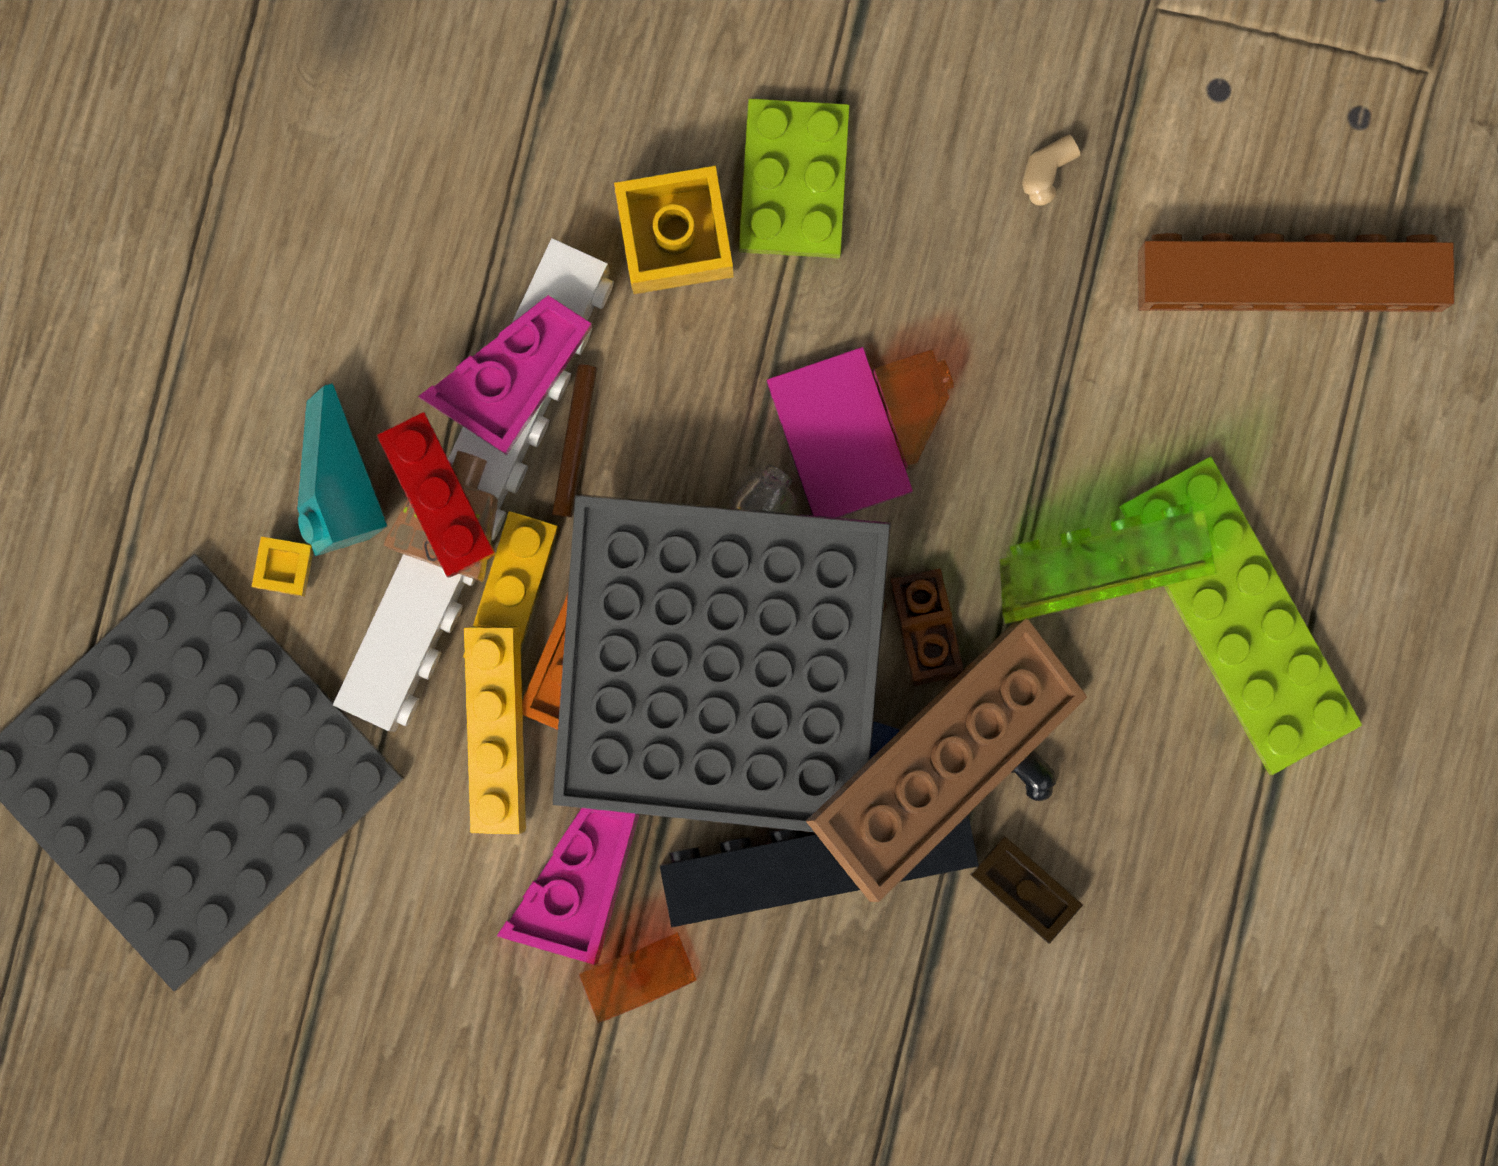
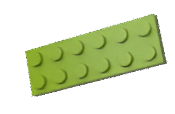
M1211 456L1119 507L1269 775L1276 774L1363 726Z

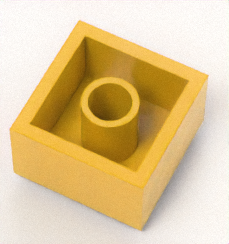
M716 166L614 183L633 294L734 277Z

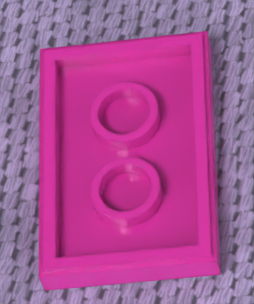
M863 347L766 380L812 515L840 518L913 492Z

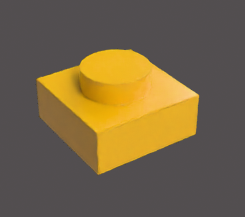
M261 536L251 587L305 597L313 557L312 546Z

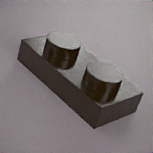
M1003 836L979 863V866L970 873L977 882L1048 944L1053 941L1083 906L1081 902L1006 836Z

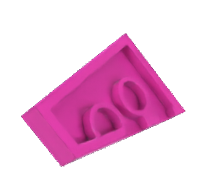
M547 295L502 330L497 338L474 356L470 355L456 366V370L435 386L429 387L418 397L494 448L508 455L593 327L592 323Z
M581 808L553 850V856L537 880L531 883L523 895V901L511 919L505 922L497 937L589 964H598L640 814Z

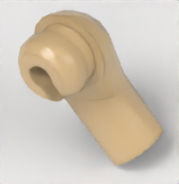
M1070 134L1039 149L1029 157L1022 185L1024 192L1029 194L1030 201L1033 204L1042 206L1052 202L1057 193L1053 186L1057 169L1081 156L1079 148Z

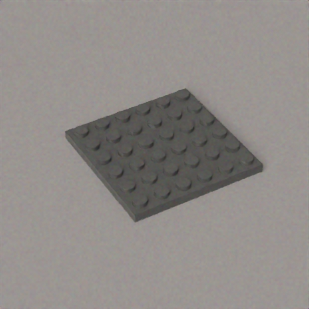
M586 494L575 495L552 805L814 832L806 820L870 760L891 523Z
M196 554L189 558L0 733V802L173 991L179 990L405 778L344 712L333 706L334 702Z

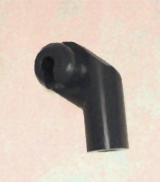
M1033 750L1011 773H1016L1026 784V795L1030 799L1044 801L1052 796L1053 786L1056 784V776L1054 770Z

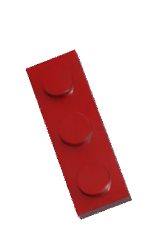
M422 412L378 434L377 437L446 577L451 578L495 556L496 554L427 414Z

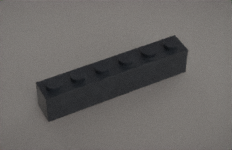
M969 815L900 882L978 867ZM785 829L771 832V843L751 846L750 837L720 842L721 853L706 856L700 855L699 847L670 852V863L659 866L671 928L858 891L860 889L816 834L802 836L801 831Z

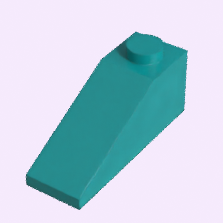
M333 383L323 386L306 401L297 510L299 512L298 525L303 539L311 544L315 556L370 540L387 527Z

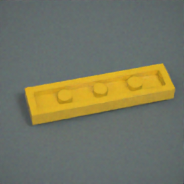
M520 626L465 627L464 648L470 833L521 834L526 831Z

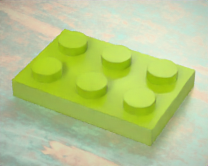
M748 99L739 252L840 258L849 105Z

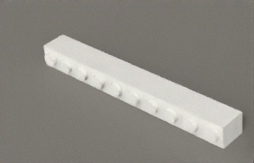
M551 238L512 323L547 295L588 321L594 306L602 309L611 293L614 281L608 279L610 274L608 263ZM592 328L575 352L576 354L581 355L590 338ZM565 369L508 455H505L463 427L448 458L451 465H453L457 451H462L487 461L477 489L490 493L498 499L492 540L499 533L506 516V512L500 510L508 491L516 493L527 472L528 466L523 464L522 460L529 445L538 447L547 430L549 419L543 417L551 398L559 401L568 385L571 373L565 371ZM403 554L333 706L390 732H396L399 724L406 727L411 721L419 703V698L413 696L421 677L429 680L439 661L441 652L435 649L443 630L451 633L461 614L463 605L457 603L458 597L465 584L472 587L476 580L460 574L447 578L441 567Z

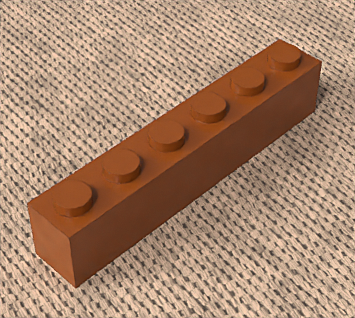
M1160 233L1152 235L1151 241H1144L1138 250V311L1443 312L1454 304V242H1437V236L1432 234L1407 236L1406 242H1386V235L1382 234L1359 235L1355 237V242H1335V235L1311 234L1304 237V242H1284V235L1269 233L1253 236V242L1233 241V235L1226 233L1206 234L1202 236V241H1182L1181 234Z

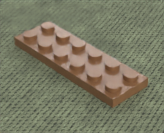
M1028 618L1017 619L813 813L806 822L870 902H880L1058 727L1087 696Z

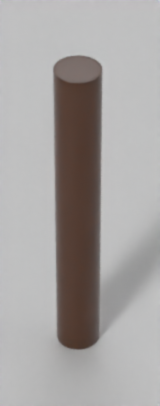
M577 364L552 515L572 518L597 373V367Z

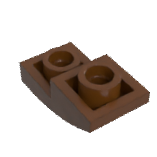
M941 568L891 579L893 597L913 685L919 686L957 677L964 668L952 624V612Z

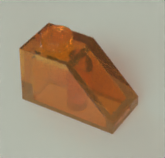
M933 349L875 368L873 371V377L906 471L915 468L949 399L947 390L954 388L953 379L945 359L937 361Z
M678 932L584 969L579 974L598 1023L648 1004L697 981Z

